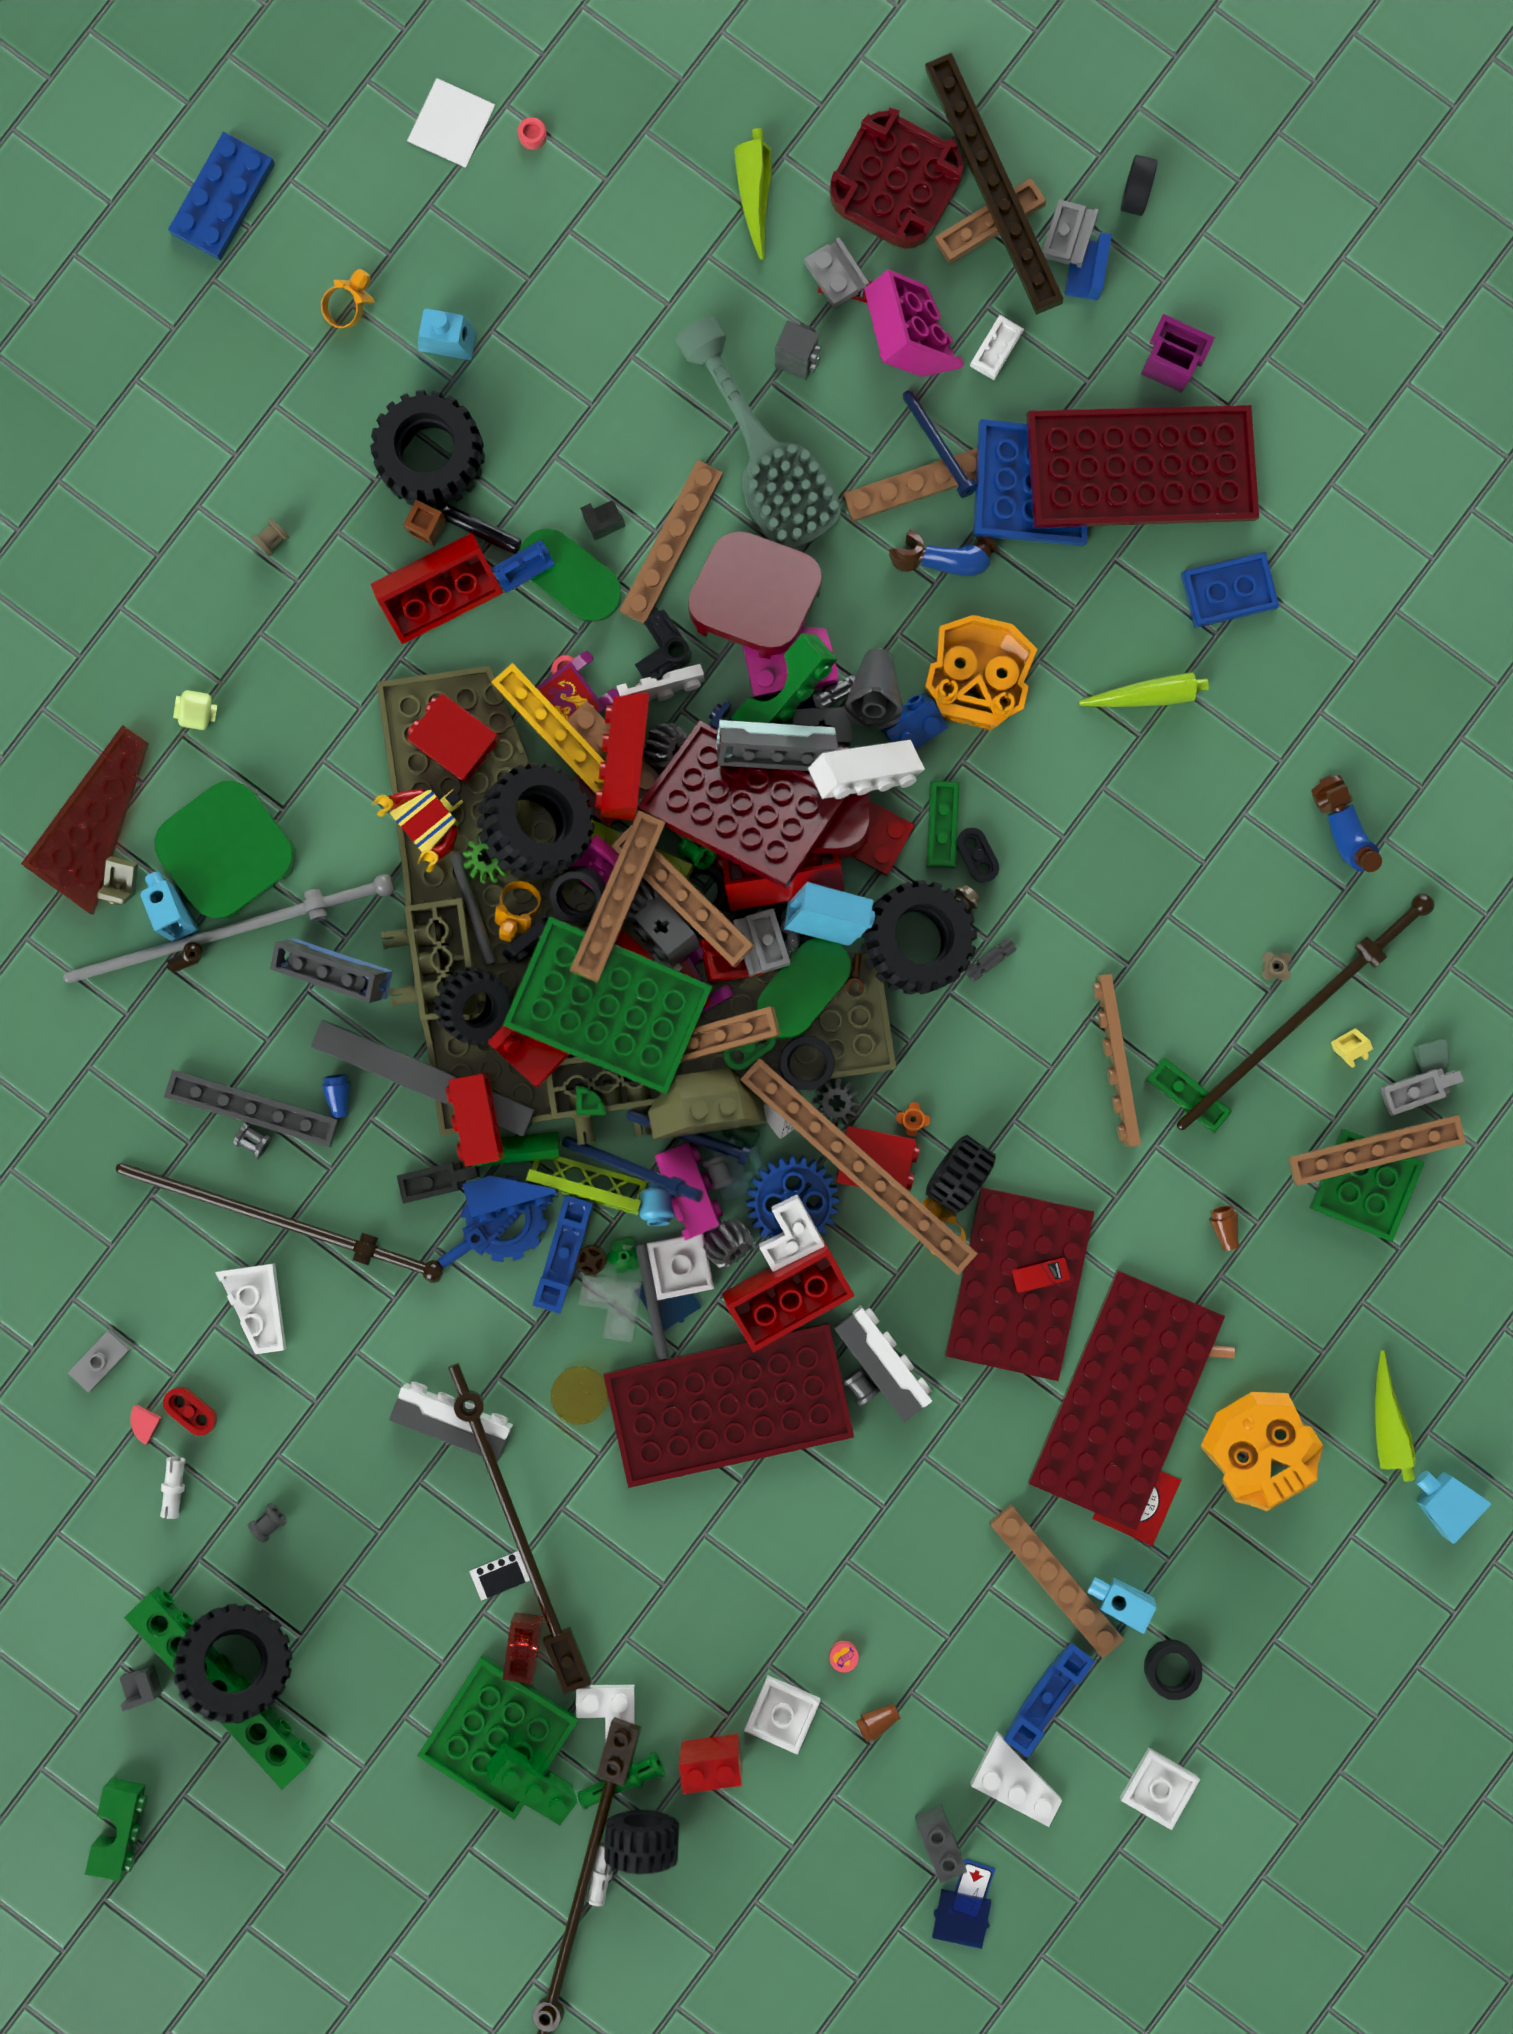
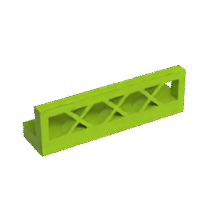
M560 1156L559 1158L545 1159L553 1161L558 1170L552 1175L538 1172L541 1160H534L532 1168L529 1169L526 1182L529 1184L553 1188L558 1193L564 1195H571L635 1215L639 1214L641 1204L639 1194L642 1190L646 1189L648 1183L645 1180ZM558 1163L567 1165V1167L561 1169ZM572 1168L581 1169L586 1179L579 1183L567 1180L563 1173ZM586 1171L591 1172V1173H595V1174L592 1175V1176H590V1177H588ZM602 1175L609 1178L613 1187L607 1191L594 1188L591 1181ZM613 1179H616V1180H619V1181H623V1182H621L620 1184L616 1185V1183L614 1182ZM628 1183L640 1186L637 1199L623 1196L619 1188Z

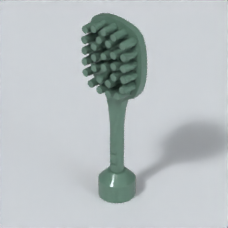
M708 316L684 329L676 337L675 341L687 362L702 366L706 365L741 428L749 453V463L742 474V490L748 510L766 539L793 549L816 540L836 524L841 513L840 501L829 476L818 460L807 449L797 443L777 441L755 417L721 358L726 336L716 318Z

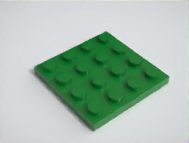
M481 1655L417 1757L515 1820L524 1804L490 1784L486 1765L504 1742L527 1756L530 1766L543 1776L574 1729L579 1718H576L571 1712L484 1655Z

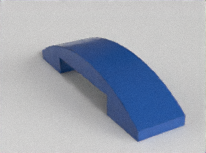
M565 1194L556 1231L532 1306L561 1313L594 1202Z
M1070 1643L1051 1663L1033 1687L1007 1730L1004 1741L1028 1758L1044 1736L1043 1730L1074 1685L1080 1684L1095 1660Z

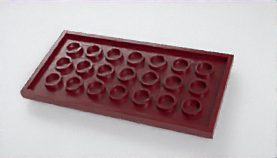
M1251 405L1030 410L1026 414L1034 528L1256 521L1259 519Z
M1116 1270L1028 1483L1136 1530L1225 1316Z
M829 1323L793 1330L754 1353L747 1341L603 1374L628 1488L854 1438Z

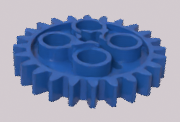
M790 1154L788 1162H784L781 1156H778V1165L776 1166L767 1161L769 1168L767 1172L763 1169H758L761 1178H751L756 1188L747 1189V1193L753 1198L746 1200V1205L753 1207V1209L747 1212L749 1218H756L752 1222L753 1227L759 1228L762 1226L759 1231L761 1237L770 1233V1239L783 1232L778 1221L774 1219L775 1216L772 1208L765 1206L767 1199L776 1196L780 1199V1203L797 1194L817 1230L824 1234L828 1233L824 1225L825 1223L834 1225L830 1214H838L839 1211L832 1204L840 1202L838 1196L832 1195L838 1191V1187L836 1185H829L834 1178L831 1174L824 1176L827 1170L824 1166L816 1169L817 1162L815 1159H812L807 1165L804 1155H801L799 1161L796 1162L794 1156ZM792 1175L799 1177V1182L796 1186H785L788 1177ZM810 1182L811 1186L804 1189L805 1185ZM814 1194L820 1196L819 1202L815 1206L806 1205V1200L809 1196Z

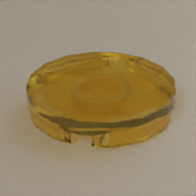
M574 1366L564 1370L556 1378L551 1389L553 1408L562 1420L571 1424L585 1425L590 1423L603 1413L608 1402L604 1378L596 1370L587 1366Z

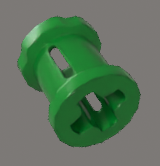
M686 837L679 844V854L687 859L690 858L699 869H707L716 858L715 852Z

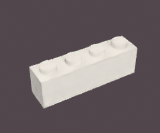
M911 740L825 752L811 764L808 770L822 799L830 797L841 799L854 793L864 795L871 790L879 789L880 792H883L895 786H901V788L909 787L917 781L916 777L925 768Z

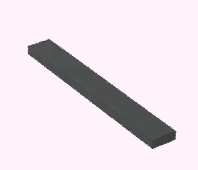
M321 1020L311 1045L312 1048L453 1107V1103L448 1102L446 1086H449L448 1080L458 1078V1076L326 1020ZM492 1091L498 1126L525 1136L535 1109Z

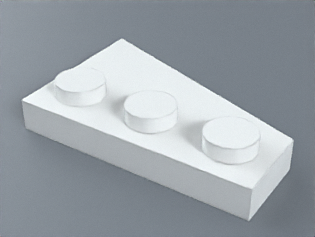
M697 664L670 671L662 676L663 679L659 681L656 678L651 679V677L640 679V683L635 687L628 689L625 683L618 685L617 689L620 696L644 692L649 693V701L654 699L664 701L673 697L674 692L679 690L692 691L701 686L700 683L704 682L705 678L701 665Z
M275 1263L215 1272L228 1294L227 1298L230 1304L234 1306L241 1320L240 1324L254 1353L261 1354L287 1349Z
M996 1731L970 1782L971 1787L1049 1827L1062 1802L1061 1797Z

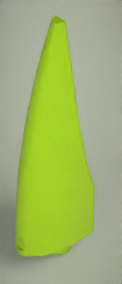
M755 128L752 129V140L737 145L734 148L744 216L760 260H765V225L768 193L772 179L771 147L763 141V129Z
M1193 672L1167 676L1123 686L1079 701V706L1136 707L1193 702L1196 699L1197 691L1208 690L1209 684L1207 678L1196 680Z
M1381 1350L1375 1388V1433L1380 1469H1401L1403 1481L1415 1480L1413 1467H1415L1417 1460L1412 1435L1394 1392L1385 1350Z

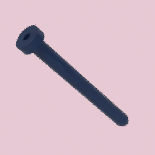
M909 390L903 393L904 401L958 484V494L961 498L970 496L976 491L978 485L974 479L967 478L914 393Z
M634 1109L628 1110L626 1115L628 1120L651 1128L648 1114ZM701 1133L678 1136V1138L737 1158V1163L745 1165L751 1146L745 1144L741 1148Z

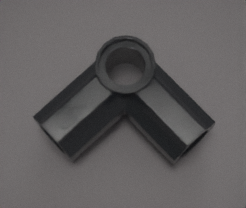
M664 609L650 615L644 622V625L660 648L635 664L643 678L651 677V679L656 678L658 681L664 674L678 667L686 666L691 660L692 652L688 643L684 640ZM676 646L685 648L684 654L679 658L670 656L671 650Z

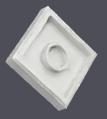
M704 1233L688 1240H684V1237L681 1236L647 1243L657 1300L714 1289L709 1258L703 1249L705 1244Z
M767 1675L746 1723L744 1732L798 1755L819 1706L820 1698Z
M1148 1747L1122 1792L1120 1799L1132 1808L1172 1830L1197 1787L1200 1778Z

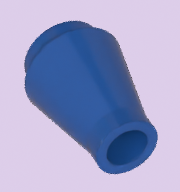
M337 1074L324 1077V1084L321 1086L331 1111V1117L348 1116L350 1081H347V1075Z

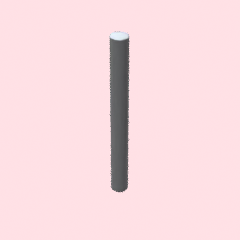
M461 853L453 854L450 856L485 966L496 963L494 953L467 870L463 865Z
M647 1243L640 1244L635 1247L658 1360L665 1359L669 1356Z

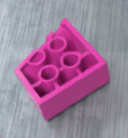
M888 269L864 289L867 307L873 322V331L877 338L880 349L879 354L883 363L921 377L956 370L965 366L961 357L955 358L950 348V345L954 342L950 334L945 333L938 322L941 315L927 285Z
M802 627L798 637L801 634L817 635L833 653L826 629ZM742 645L753 697L765 698L767 700L775 698L782 691L787 680V663L784 657L787 651L782 654L771 655L770 659L759 657V651ZM836 663L831 667V673L826 678L820 680L813 688L814 690L823 689L827 685L832 686L838 682L839 677Z
M690 1142L656 1154L655 1159L662 1175L669 1178L675 1176L685 1180L687 1185L703 1191V1198L700 1202L684 1196H675L671 1200L676 1217L679 1222L683 1221L685 1230L682 1231L684 1240L691 1239L719 1226L720 1221L718 1217L722 1216L723 1213L718 1200H711L708 1190L711 1189L710 1186L712 1184L707 1172L701 1174L698 1163L702 1162V1158L697 1146L691 1147Z

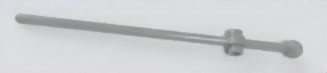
M380 874L373 883L329 896H322L320 889H312L304 893L305 901L302 904L65 973L63 979L65 982L73 983L182 951L188 942H197L202 945L305 914H309L312 922L321 921L328 917L326 912L328 907L376 893L380 896H389L395 890L394 882L390 875Z

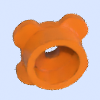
M912 1102L909 1104L908 1109L896 1115V1121L905 1127L908 1136H916L918 1130L930 1124V1117L924 1115L920 1110L919 1103ZM914 1116L916 1121L911 1122L910 1118Z

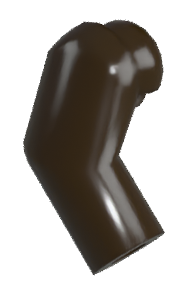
M188 942L184 946L181 955L167 960L171 972L175 973L198 964L203 952L201 945L197 942Z

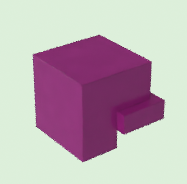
M1163 314L1149 344L1154 346L1142 369L1141 375L1182 393L1196 366L1201 367L1215 337Z

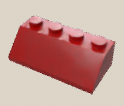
M473 533L370 584L377 602L401 644L503 594Z
M643 692L613 697V705L606 707L605 723L610 724L609 734H603L602 751L607 752L606 762H600L599 779L604 780L603 791L597 790L595 808H601L600 817L635 820L649 693Z
M810 854L787 889L721 856L730 911L790 901L807 882L845 892L839 854Z
M825 1241V1247L774 1272L769 1266L722 1293L726 1307L753 1353L855 1296Z

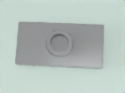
M108 1330L75 1364L68 1374L89 1393L124 1358L131 1348L112 1330Z

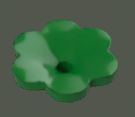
M626 1237L622 1241L614 1240L610 1245L611 1251L607 1255V1260L610 1264L614 1265L615 1270L619 1273H624L628 1269L636 1270L639 1267L635 1241L631 1237ZM625 1253L627 1258H623L622 1254Z

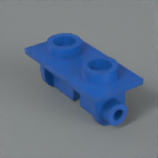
M540 540L491 569L505 593H508L555 566V563L549 555L546 546Z

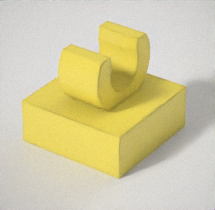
M1356 1028L1331 1042L1333 1050L1352 1068L1355 1067L1353 1060L1360 1056L1367 1060L1369 1058L1368 1052L1373 1050L1371 1041Z

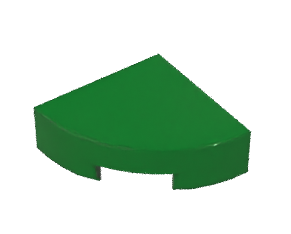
M576 1086V1115H606L605 1105L597 1093L589 1088Z

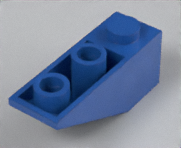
M494 1176L462 1184L471 1218L480 1220V1223L497 1219L496 1214L506 1211L508 1215L525 1211L524 1206L534 1203L536 1207L545 1206L553 1203L552 1198L558 1197V1192L553 1188Z

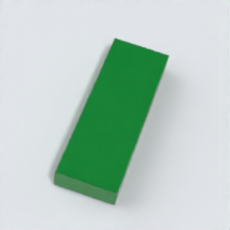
M930 781L926 867L956 868L960 782Z
M1165 1057L1160 1060L1145 1079L1185 1112H1188L1209 1093ZM1218 1100L1197 1121L1212 1133H1216L1232 1110Z
M559 1132L501 1138L504 1158L499 1161L473 1165V1167L559 1158Z

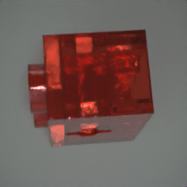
M514 1613L510 1623L502 1680L532 1684L536 1672L543 1616Z

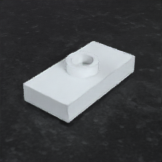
M999 315L973 358L970 367L995 380L1021 337L1024 328Z

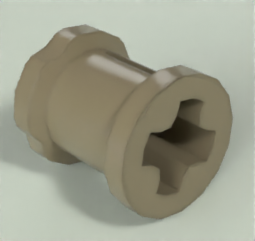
M271 518L269 525L258 535H253L251 538L270 557L272 550L283 539L288 540L290 537Z

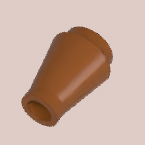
M1221 1206L1212 1209L1209 1220L1221 1243L1222 1250L1237 1249L1240 1246L1238 1241V1213L1234 1212L1233 1206Z
M891 1703L888 1706L861 1714V1718L856 1721V1724L868 1743L871 1740L876 1741L901 1718L895 1706Z

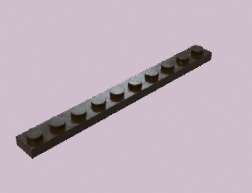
M952 52L926 63L925 71L1036 315L1063 304L1064 298Z

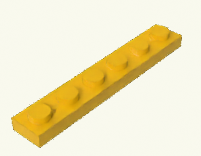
M513 663L510 664L491 682L492 685L597 796V790L603 791L604 780L599 779L600 762L605 761Z

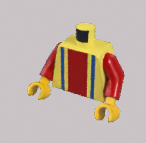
M415 789L401 791L388 797L386 795H379L372 802V806L381 804L384 809L377 813L379 817H383L390 809L392 810L390 812L391 816L422 852L418 859V864L424 860L430 862L426 870L427 872H432L436 863L453 851L459 833L457 828L459 823L451 813L464 803L453 789L440 800L431 789L427 791Z

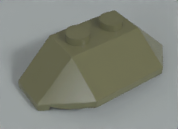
M731 1068L675 1075L667 1094L661 1093L648 1111L653 1140L766 1124L763 1100L740 1080L741 1077Z

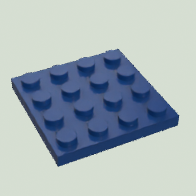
M981 419L978 424L976 484L978 486L975 491L973 536L1076 546L1087 544L1088 526L1034 528L1027 424Z

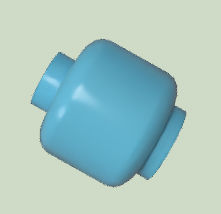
M649 1183L648 1188L642 1190L639 1194V1200L641 1201L639 1208L640 1218L647 1221L649 1226L670 1224V1220L676 1216L671 1202L675 1196L668 1194L665 1188Z

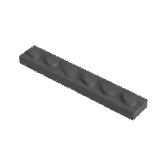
M172 1070L164 1098L326 1147H332L340 1121L337 1118L178 1070Z

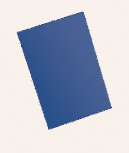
M1266 552L1190 569L1181 573L1194 628L1275 610L1279 607Z

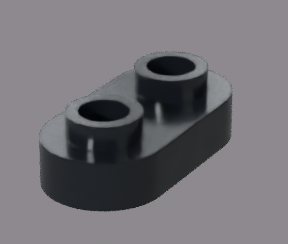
M977 828L963 830L957 838V848L971 876L981 883L992 881L999 872V863L984 833ZM968 838L975 840L976 846L974 848L967 847L966 840ZM986 864L989 867L988 873H981L979 865Z
M548 917L537 922L502 952L509 963L513 961L520 963L531 954L529 949L539 942Z

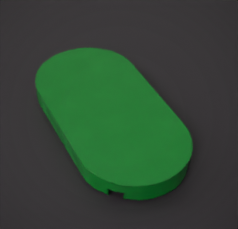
M540 529L530 534L524 540L520 551L541 540L555 563V566L535 576L530 581L575 617L587 622L601 621L609 618L617 610L621 598V589L617 577L610 569L568 536L555 529Z
M820 938L806 941L789 959L790 965L783 967L763 990L757 1002V1010L770 1006L774 1007L781 1033L780 1036L775 1038H794L805 1033L845 985L850 974L851 962L847 951L841 944Z

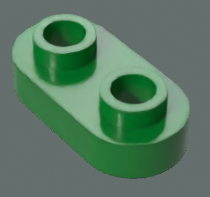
M769 1038L764 1044L755 1042L724 1051V1060L734 1070L745 1069L770 1051L776 1043V1038ZM736 1050H741L744 1053L743 1060H734L733 1053Z

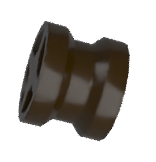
M598 1245L586 1246L577 1256V1266L586 1275H596L606 1265V1253Z

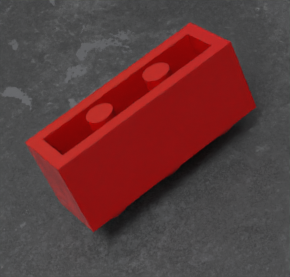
M488 1072L448 1080L449 1086H446V1095L448 1102L453 1103L455 1114L452 1115L451 1120L454 1131L459 1133L460 1143L457 1144L459 1159L464 1160L465 1167L503 1159L504 1152Z

